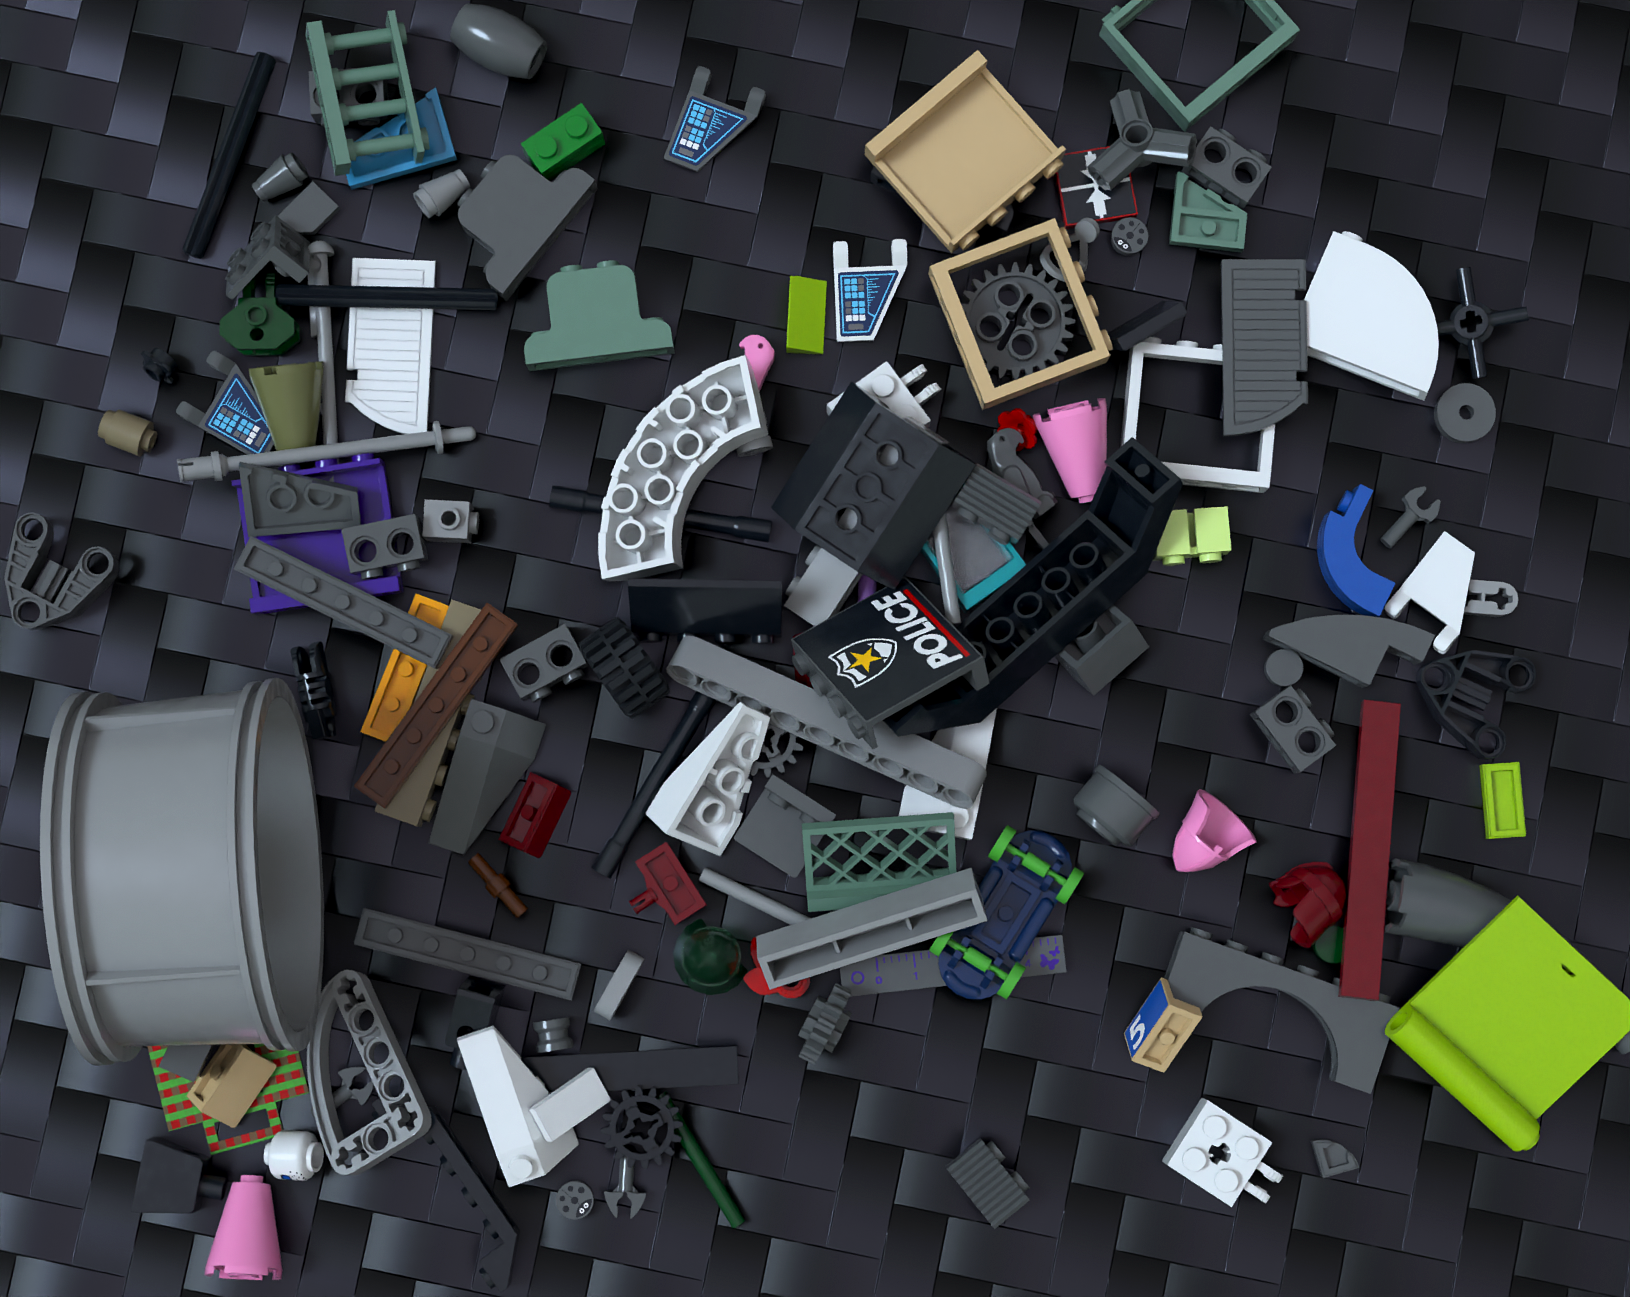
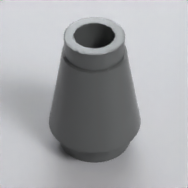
M293 152L286 156L281 154L257 181L252 184V187L258 197L263 202H266L269 199L304 185L303 180L309 177V174Z

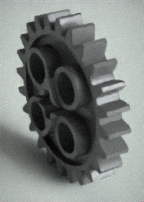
M1017 262L1013 263L1011 272L1006 273L1002 264H998L996 276H993L986 269L983 273L984 283L975 278L971 282L975 293L964 290L962 297L969 304L961 305L988 373L993 369L998 370L997 378L1000 382L1004 378L1005 373H1010L1011 379L1014 381L1018 379L1019 373H1024L1027 376L1032 374L1034 369L1037 371L1045 369L1046 362L1052 366L1058 364L1059 360L1054 353L1066 355L1068 348L1061 341H1072L1074 336L1065 330V328L1073 327L1075 324V319L1065 317L1066 314L1073 310V304H1062L1068 292L1061 291L1056 293L1054 289L1059 280L1056 278L1047 284L1044 281L1046 270H1042L1037 277L1032 275V264L1027 266L1024 273L1019 272ZM1006 290L1012 291L1016 294L1018 302L1011 306L1004 305L1000 302L998 294ZM1031 295L1033 300L1022 316L1021 326L1018 325L1014 329L1005 348L999 351L997 346L1005 335L1010 320L1015 318L1025 297ZM1034 309H1043L1048 313L1050 320L1045 324H1038L1032 320L1030 312ZM984 322H993L998 326L1000 333L995 337H987L982 334L980 325ZM1017 340H1025L1030 344L1032 351L1028 355H1018L1014 352L1012 343Z

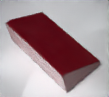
M530 772L498 840L529 855L540 858L571 796V791Z

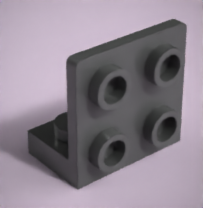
M277 215L268 224L262 222L252 233L250 238L252 241L244 249L241 247L237 248L226 263L228 265V273L225 277L227 281L226 296L233 300L269 261H272L273 267L284 277L291 276L300 283L309 274L310 251L308 246L310 242Z
M772 774L765 785L764 791L735 834L734 839L786 874L796 878L805 866L802 823L833 821L836 814ZM811 835V843L817 847L824 835Z

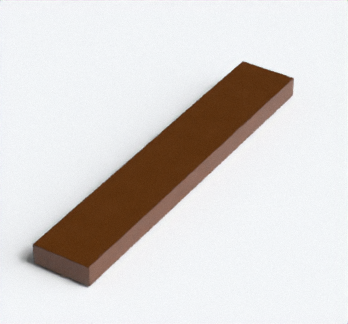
M486 603L354 787L386 809L519 625L492 605Z

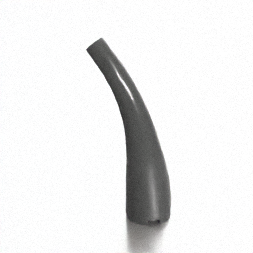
M1395 858L1389 863L1390 869L1395 871L1387 884L1384 933L1465 947L1512 900L1458 874L1428 864ZM1558 932V933H1559L1563 938H1565L1577 951H1579L1591 964H1593V965L1599 970V968H1598L1580 949H1578V948H1577L1571 941H1569L1564 935H1562L1560 932ZM1630 1031L1614 1045L1620 1054L1630 1052Z

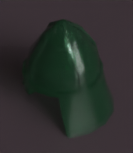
M698 919L686 926L677 938L673 952L675 970L683 983L695 992L707 995L726 993L738 986L743 977L748 973V970L740 963L741 951L735 936L723 928L708 927L702 919Z

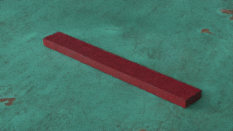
M1365 699L1361 702L1338 997L1369 1001L1379 1000L1401 704Z

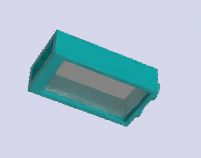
M954 499L945 515L958 603L966 614L994 594L1026 564L1010 541L1007 545H1003L988 535L990 529L977 522L973 526L957 517L956 512L958 510L952 507ZM932 533L920 552L939 577L934 536Z

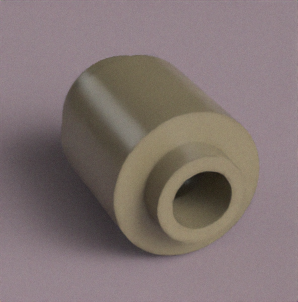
M120 409L116 412L107 410L100 422L98 437L105 439V443L110 446L142 456L145 451L150 452L153 449L157 439V431H154V424L149 420Z

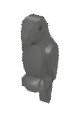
M1012 428L1001 429L987 441V452L992 472L1042 502L1033 516V519L1036 520L1053 507L1058 500L1055 498L1054 492L1042 490L1039 479L1024 460L1016 455L1018 444H1023L1024 442L1022 435ZM1031 519L1026 531L1044 549L1049 543Z

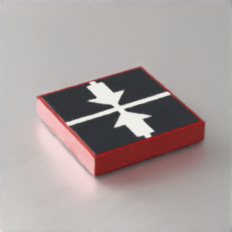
M1110 146L1064 154L1061 160L1064 165L1055 173L1065 229L1075 228L1076 224L1086 217L1092 218L1100 224L1128 217L1136 218L1138 216L1131 173L1111 191L1108 189L1105 191L1088 172L1087 166Z

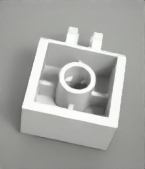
M887 361L856 383V385L881 400L883 406L903 419L905 417H912L927 428L930 426L931 420L921 408V405L941 390L938 384L934 383L928 385L922 392L913 397L907 387L924 377L927 369L921 364L902 378H899ZM843 393L827 404L826 412L828 415L831 414ZM888 444L883 445L879 452L883 453Z
M1204 1098L1200 1099L1162 1159V1162L1230 1207L1233 1206L1243 1189L1264 1203H1267L1271 1197L1267 1194V1191L1258 1185L1254 1186L1248 1182L1255 1169L1262 1172L1263 1176L1272 1182L1276 1181L1279 1183L1283 1177L1261 1162L1272 1142ZM1223 1144V1157L1211 1161L1210 1157L1213 1154L1209 1153L1210 1147L1212 1145L1219 1147Z

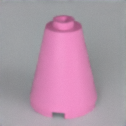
M1105 398L1097 399L1099 406L1092 407L1089 401L1086 400L1048 409L1049 417L1041 419L1039 412L1033 415L1035 425L1070 498L1078 497L1079 503H1087L1093 500L1107 467L1104 462L1107 460V403Z
M241 1175L240 1182L232 1183L205 1266V1276L211 1277L214 1274V1270H220L219 1278L263 1280V1275L268 1276V1273H273L272 1280L282 1279L283 1269L271 1185L263 1183V1176Z

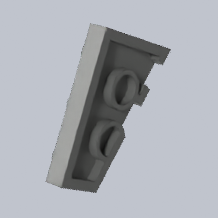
M239 463L248 537L336 530L361 525L357 487L253 464Z

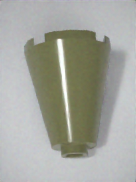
M323 361L249 369V377L276 451L316 446L324 375Z

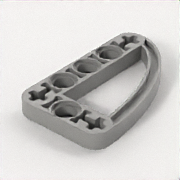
M341 971L328 982L320 994L316 1024L307 1046V1074L316 1124L330 1164L335 1172L341 1175L356 1176L425 1135L431 1126L432 1118L370 980L365 974L358 971ZM350 980L357 982V985L353 987L355 996L346 993V990L350 988ZM357 999L366 1000V1001H365V1002L358 1003ZM338 1006L386 1110V1114L345 1139L334 1104L329 1073L330 1032ZM369 1009L373 1013L374 1022L368 1030L364 1031L359 1025V1018L364 1011ZM384 1042L388 1046L389 1056L384 1063L379 1064L374 1058V1050L380 1043ZM400 1076L404 1081V1090L398 1097H393L389 1091V1084L394 1077ZM401 1104H405L406 1108L397 1107V1106H398V1105H401ZM409 1113H414L418 1116L413 1121L415 1127L406 1125V1122L410 1120ZM383 1128L388 1133V1143L383 1149L378 1150L374 1146L373 1138L375 1133ZM362 1149L366 1151V1153H359L351 1159L352 1165L345 1164L344 1160L349 1157L347 1151L359 1152Z

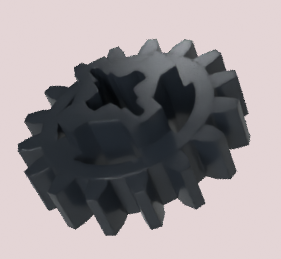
M637 1085L635 1095L632 1096L626 1089L622 1090L623 1101L619 1102L612 1098L609 1103L614 1112H604L602 1118L610 1122V1125L601 1128V1134L611 1136V1139L604 1145L605 1148L608 1149L615 1146L618 1151L614 1159L617 1161L623 1156L628 1157L627 1166L629 1168H632L636 1160H641L643 1169L648 1168L649 1159H654L658 1165H661L663 1163V1152L671 1156L675 1153L674 1148L670 1145L671 1141L681 1142L682 1139L681 1135L674 1132L676 1128H680L684 1124L683 1120L674 1119L673 1117L679 1111V1106L669 1108L667 1103L670 1095L667 1093L661 1099L656 1097L657 1087L654 1086L649 1094H644L641 1085ZM638 1102L651 1103L660 1110L655 1112L644 1110ZM623 1109H625L628 1117L627 1125L620 1131H617L618 1117ZM636 1118H640L642 1122H651L658 1119L649 1127V1135L644 1136L642 1132H633L627 1135L636 1126ZM667 1122V1136L660 1145L656 1133L658 1127ZM630 1142L640 1144L646 1152L634 1151L628 1148L626 1144Z

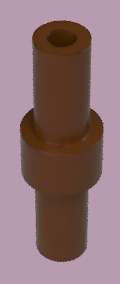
M479 853L468 861V864L487 884L485 889L494 899L498 897L516 918H519L528 910V907L509 887L511 885L509 880L502 873L497 874Z

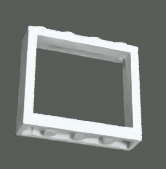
M1149 337L1129 349L1120 447L1131 437L1136 440L1143 357L1222 365V344L1213 345V349L1198 348V343L1193 341H1177L1176 345L1161 344L1162 340L1160 338ZM1275 424L1261 430L1257 472L1169 462L1162 463L1181 478L1182 485L1264 493L1270 488Z

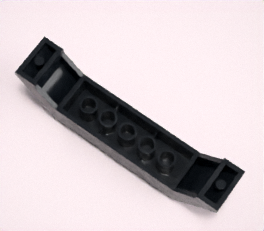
M1131 437L1104 461L1107 467L1089 509L964 619L961 624L955 627L984 657L990 684L976 690L961 675L882 721L898 737L982 722L1148 573L1182 487L1181 478Z

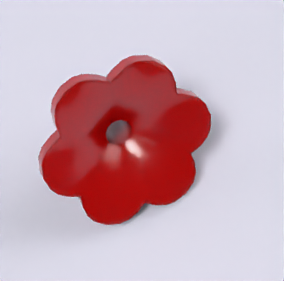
M1015 408L1011 412L1003 411L998 416L1000 427L997 432L1001 429L1012 428L1022 435L1024 442L1023 444H1018L1017 451H1021L1024 447L1030 449L1036 445L1037 437L1035 433L1038 429L1030 415H1027L1020 408Z

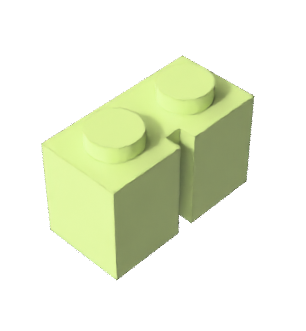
M1228 506L1193 509V513H1187V509L1172 510L1153 561L1162 560L1163 566L1185 564V558L1199 557L1200 563L1222 561V555H1227L1231 551Z

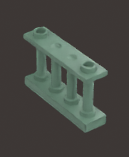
M395 10L387 12L386 28L331 36L330 32L324 33L322 21L306 23L305 36L335 176L350 174L351 161H356L358 156L412 148L414 161L417 164L423 162L425 150L430 148L426 127L420 128L403 51L402 45L407 44L405 25L403 22H397ZM385 43L390 44L394 63L338 71V68H331L329 55H334L336 50ZM397 78L401 95L400 99L346 106L345 103L339 104L336 91L341 90V86ZM405 114L409 134L353 142L352 138L346 139L344 126L349 125V121Z

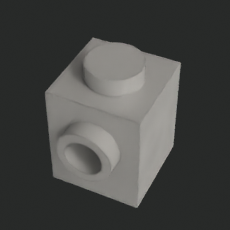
M425 499L422 537L426 541L471 543L472 534H478L479 512H473L474 507L470 502Z

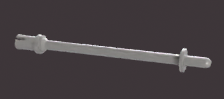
M434 421L432 425L433 431L226 457L223 454H219L218 451H213L211 456L177 459L180 483L207 478H215V481L223 480L222 477L226 476L229 472L239 471L240 462L271 467L435 445L438 454H443V444L474 440L477 432L472 426L441 430L439 421Z

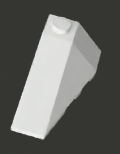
M739 702L667 778L645 814L665 834L721 856L740 825L743 813L739 809L744 793H749L752 783L748 779L753 762L759 758L770 717L757 709Z
M997 708L980 723L938 730L932 742L978 762L986 770ZM906 785L903 791L899 816L953 812L955 838L972 840L982 786L973 806L963 809ZM946 825L931 826L926 832L944 835L946 833Z

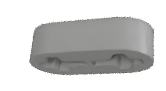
M1470 579L1467 594L1477 595V600H1470L1465 603L1464 615L1505 616L1513 612L1517 607L1518 593L1508 583ZM1501 590L1502 597L1508 598V603L1502 605L1501 609H1498L1497 603L1485 601V596L1496 595Z
M631 950L627 951L593 1011L594 1013L608 1021L612 1019L645 958Z

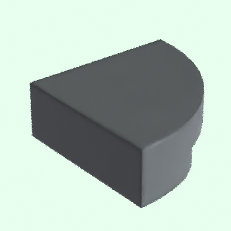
M1327 1139L1311 1140L1322 1178L1360 1168L1353 1154L1341 1144Z

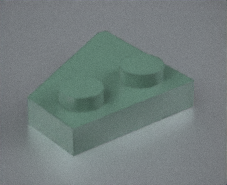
M1178 172L1175 179L1169 244L1242 252L1245 243L1247 213L1234 204L1224 202L1221 196L1212 190H1205L1188 179L1189 176L1185 173Z

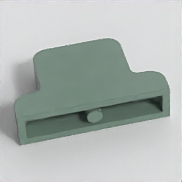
M615 260L597 263V268L583 269L581 265H568L561 267V272L553 274L547 282L551 328L550 330L532 333L524 345L525 363L529 371L675 354L670 326L661 317L641 318L635 275L629 267L619 265V261Z

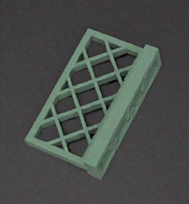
M953 812L802 823L808 912L840 910L956 873ZM946 825V833L937 842L923 834L931 826ZM893 829H903L909 833L899 845L886 837ZM855 832H866L872 837L861 848L848 840ZM827 834L834 841L822 851L811 843V835ZM916 840H919L929 848L919 859L905 851ZM879 842L891 850L881 862L868 854ZM841 845L854 854L843 865L830 857ZM812 854H813L814 856H816V858H815L813 861H812ZM936 854L948 861L947 868L930 869L925 864ZM898 857L911 865L906 871L893 872L887 867ZM861 859L873 867L867 874H854L850 871ZM823 862L836 871L831 876L813 878V872Z

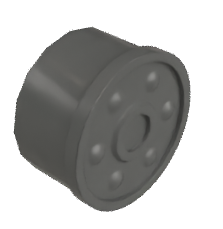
M1098 764L1094 769L1095 773L1073 798L1075 806L1079 808L1076 814L1114 846H1117L1119 843L1124 846H1132L1148 825L1160 816V813L1120 778Z

